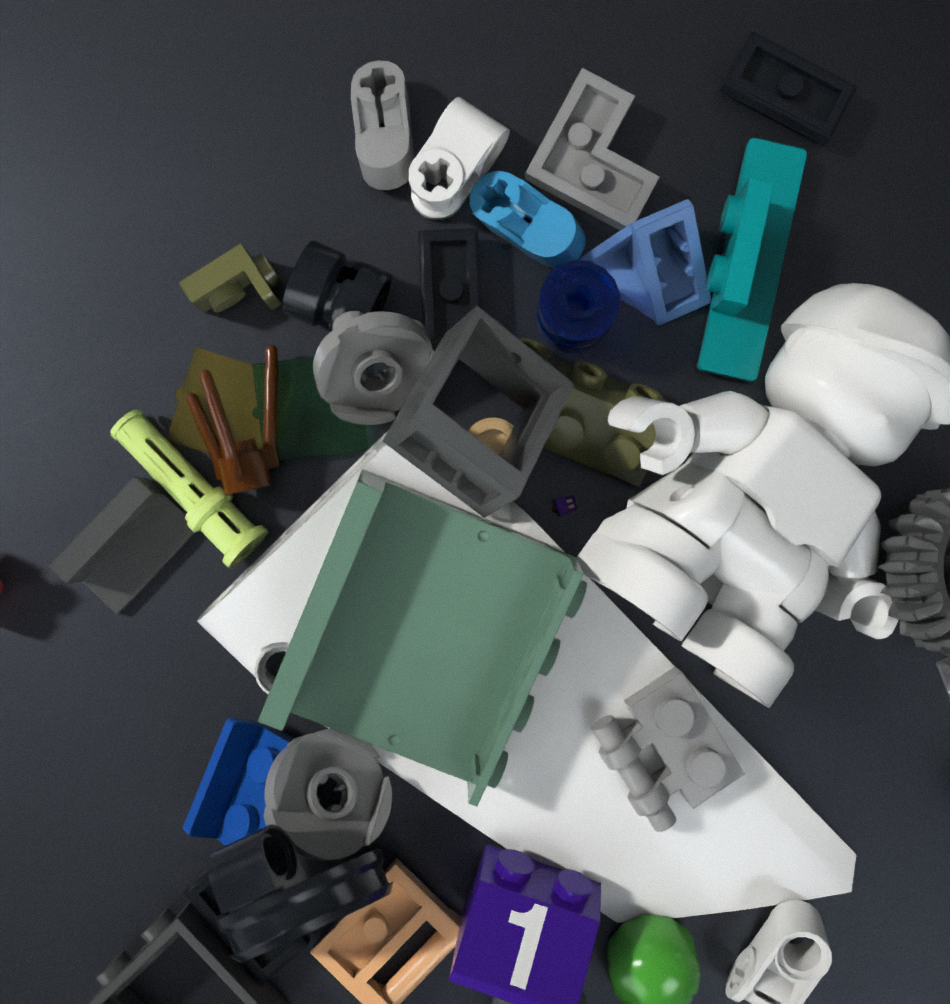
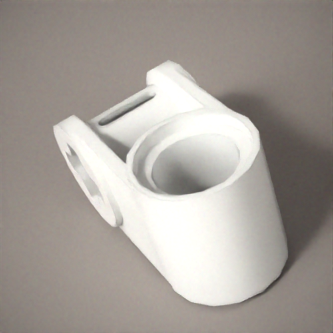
M456 97L444 110L433 133L409 167L411 199L415 209L423 217L430 220H445L452 217L469 196L474 184L493 166L508 140L510 130L466 100ZM441 179L447 181V189L437 185ZM426 182L437 186L432 192L427 191Z
M787 900L778 904L771 911L770 916L750 945L735 960L726 982L725 993L727 997L735 1002L746 1000L751 1004H804L820 979L828 972L832 963V952L823 920L818 910L810 903L801 900ZM797 937L810 938L801 944L789 943L790 940Z

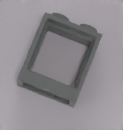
M476 306L445 333L382 442L485 518L519 498L574 383L555 369L548 360L540 357L509 332L498 320L492 318ZM512 353H516V354H518L520 357H516V356L513 355ZM458 359L523 409L500 455L433 405Z
M191 902L177 915L169 908L163 911L140 935L147 944L133 957L125 950L115 957L96 977L102 988L88 1003L145 1004L128 985L181 935L245 1004H290L268 980L261 986L243 963H239L230 957L234 954L233 951Z

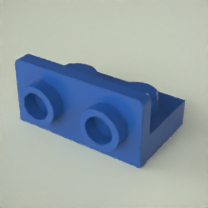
M233 717L228 718L223 726L183 825V831L191 837L217 839L226 846L266 827L264 820V809L266 807L264 796L267 775L277 755L294 738L283 731L257 721Z

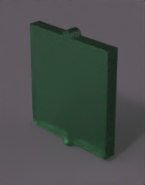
M314 357L277 362L276 447L280 461L369 449L366 425L354 424L340 419L331 411L330 404L323 397L321 398L313 374ZM265 363L252 364L257 407L253 409L252 415L259 420L263 447Z

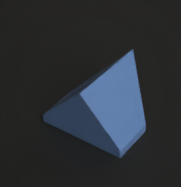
M689 199L630 223L579 258L574 264L567 267L651 318L657 326L711 304L710 291H706L707 275L694 207Z

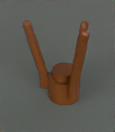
M268 345L266 348L263 449L258 450L255 438L234 442L219 392L217 391L212 373L208 369L202 370L199 377L218 439L198 396L195 393H189L186 396L193 419L212 459L216 478L222 481L225 495L271 485L269 469L281 466L276 447L278 350L275 345Z

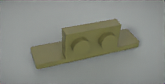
M526 338L519 339L540 357L548 360L555 369L574 383L543 448L640 487L647 472L646 469L641 468L640 453L647 451L654 443V424L652 422L645 431L636 433L610 426L608 416L610 410L620 401L632 396L668 401L664 400L658 391L649 386L638 383L631 384L630 386L607 377L603 369L585 361L572 363L552 355L550 349L540 342ZM512 353L516 357H520L518 354Z

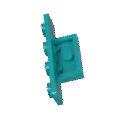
M757 138L750 139L746 145L735 196L729 195L727 197L721 216L719 231L726 233L722 255L716 254L714 256L707 279L706 291L713 292L697 363V368L701 372L745 382H752L758 377L807 152L802 148Z

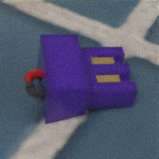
M574 495L552 500L553 504H555L552 505V511L557 513L558 517L578 509Z

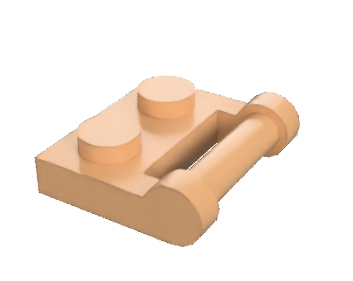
M398 858L384 871L388 882H393L391 894L336 920L313 944L310 951L362 1004H401L456 946L461 916L449 909ZM427 920L437 931L385 985L378 983L372 976Z

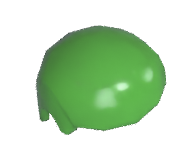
M645 914L624 922L609 939L607 946L609 980L615 996L622 1003L690 1004L692 1002L693 996L698 993L701 978L694 938L687 928L670 917Z

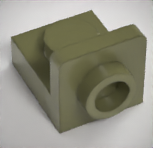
M241 243L178 282L191 303L204 313L211 308L215 312H221L230 308L245 296L246 293L243 288L251 283L271 310L282 304L274 289L283 283L265 255L261 253L253 258Z

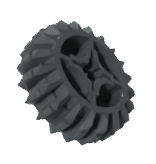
M950 488L928 490L925 494L916 495L915 499L911 502L901 504L900 517L888 520L892 537L880 542L887 553L886 563L878 568L886 572L887 584L880 593L891 597L892 604L889 608L888 616L900 620V635L912 637L916 647L926 648V650L933 652H942L943 655H950Z

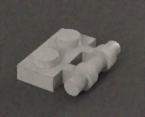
M676 667L624 700L636 720L634 723L621 730L614 717L608 715L596 721L591 727V730L601 744L599 754L608 769L618 771L630 790L627 797L632 807L639 816L647 817L656 832L666 831L675 824L676 816L667 802L669 797L678 790H680L685 800L694 809L745 775L687 678ZM650 744L664 767L652 775H649L638 757L641 750Z

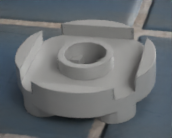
M359 311L345 312L335 319L332 326L333 330L324 337L315 353L313 374L321 398L323 397L330 404L331 411L347 422L360 425H378L396 419L394 411L400 410L434 354L426 328L420 321L394 312L381 311L366 314ZM383 362L390 366L383 371L379 369L377 376L368 377L365 371L368 366L374 363Z
M331 728L303 735L289 742L277 755L267 775L264 796L266 803L264 820L266 826L273 824L281 827L293 841L298 855L312 860L329 861L351 856V854L356 853L363 846L370 845L383 831L392 805L389 776L383 777L381 766L376 760L380 756L373 745ZM328 777H331L338 783L334 791L341 790L342 797L339 805H329L325 810L319 804L320 799L317 798L318 785L325 784Z

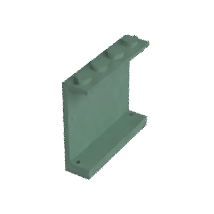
M362 469L258 722L283 731L290 713L301 716L467 781L468 804L477 807L486 787L496 788L503 776L508 761V752L504 751V747L512 730L520 733L528 722L534 704V697L529 695L538 673L547 676L555 663L560 648V640L555 638L564 616L573 618L582 604L587 582L581 580L584 574L577 558Z

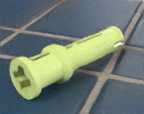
M140 409L128 412L113 426L110 431L111 437L117 440L187 512L185 516L187 526L194 533L201 531L224 554L222 562L229 569L246 559L267 537L269 532L263 525L254 526L232 503L233 494L225 495L224 489L221 486L213 488L143 416Z

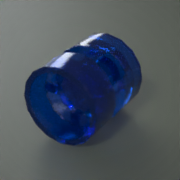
M573 260L559 265L546 277L536 304L535 322L540 336L550 347L563 353L579 354L593 349L604 339L620 310V292L615 279L604 267L591 261Z

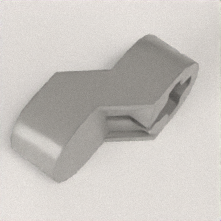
M377 60L360 67L353 75L351 81L355 149L363 179L366 183L378 190H391L399 188L409 180V167L414 159L410 102L403 71L392 62Z

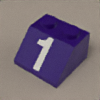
M486 844L464 902L448 981L513 1004H579L600 924L601 883L588 879L578 871L561 870L530 859L520 851L513 849L504 850Z

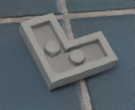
M582 68L526 170L524 180L618 230H622L630 223L637 221L660 176L608 149L632 106L635 95Z

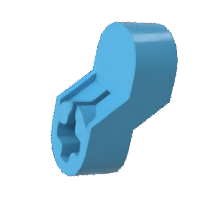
M499 170L485 174L474 184L470 193L469 205L473 214L492 233L507 240L524 254L549 268H567L582 256L586 246V235L582 226L567 209L549 200L526 181L508 172ZM526 217L531 220L530 224L525 221Z

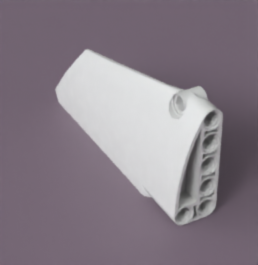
M386 432L203 612L197 622L256 677L260 688L269 694L276 677L267 671L265 663L274 653L287 651L362 469L561 552L564 551L514 502L507 504L485 518L383 443ZM585 575L581 579L587 582L582 604L573 618L564 616L555 638L560 640V648L555 663L547 676L538 673L529 695L534 697V704L528 722L522 732L519 733L512 730L504 747V751L508 752V761L503 776L496 788L486 787L477 807L468 804L467 781L373 745L380 756L376 758L378 763L506 849L520 851L530 859L561 870L578 871L588 879L601 883L600 912L617 923L626 922L645 914L680 918L773 906L787 900L804 901L852 892L856 853L691 683V687L745 775L694 809L685 800L680 790L672 794L667 803L677 820L666 831L656 832L646 816H639L627 797L630 792L629 788L618 771L608 769L600 756L599 749L601 744L591 730V727L596 721L608 715L614 717L621 730L634 723L636 720L624 700L675 666L606 594ZM651 744L641 750L638 757L649 775L664 767Z

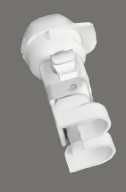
M860 283L835 285L812 295L781 325V332L786 342L770 363L765 376L766 396L771 406L758 404L748 396L733 391L721 392L680 406L647 397L632 396L620 401L610 410L608 416L610 426L636 433L645 431L653 422L655 440L647 451L640 453L641 468L661 475H667L628 499L625 510L603 520L597 531L591 536L576 557L583 574L637 606L655 619L653 625L679 641L683 640L704 610L706 604L713 605L711 609L702 615L681 646L714 666L716 669L713 674L719 679L768 708L771 707L794 672V663L784 650L794 638L798 627L797 623H802L814 611L838 621L850 618L857 631L875 639H883L891 635L898 623V619L888 616V611L892 604L891 597L880 593L885 585L869 579V576L875 574L878 568L881 525L875 510L881 500V490L855 464L875 467L893 462L906 451L921 428L932 430L938 429L940 424L950 425V337L931 314L909 299L884 287ZM689 453H693V454L689 457V459H688L683 465H681V464L685 461V459L687 458L688 454H689Z

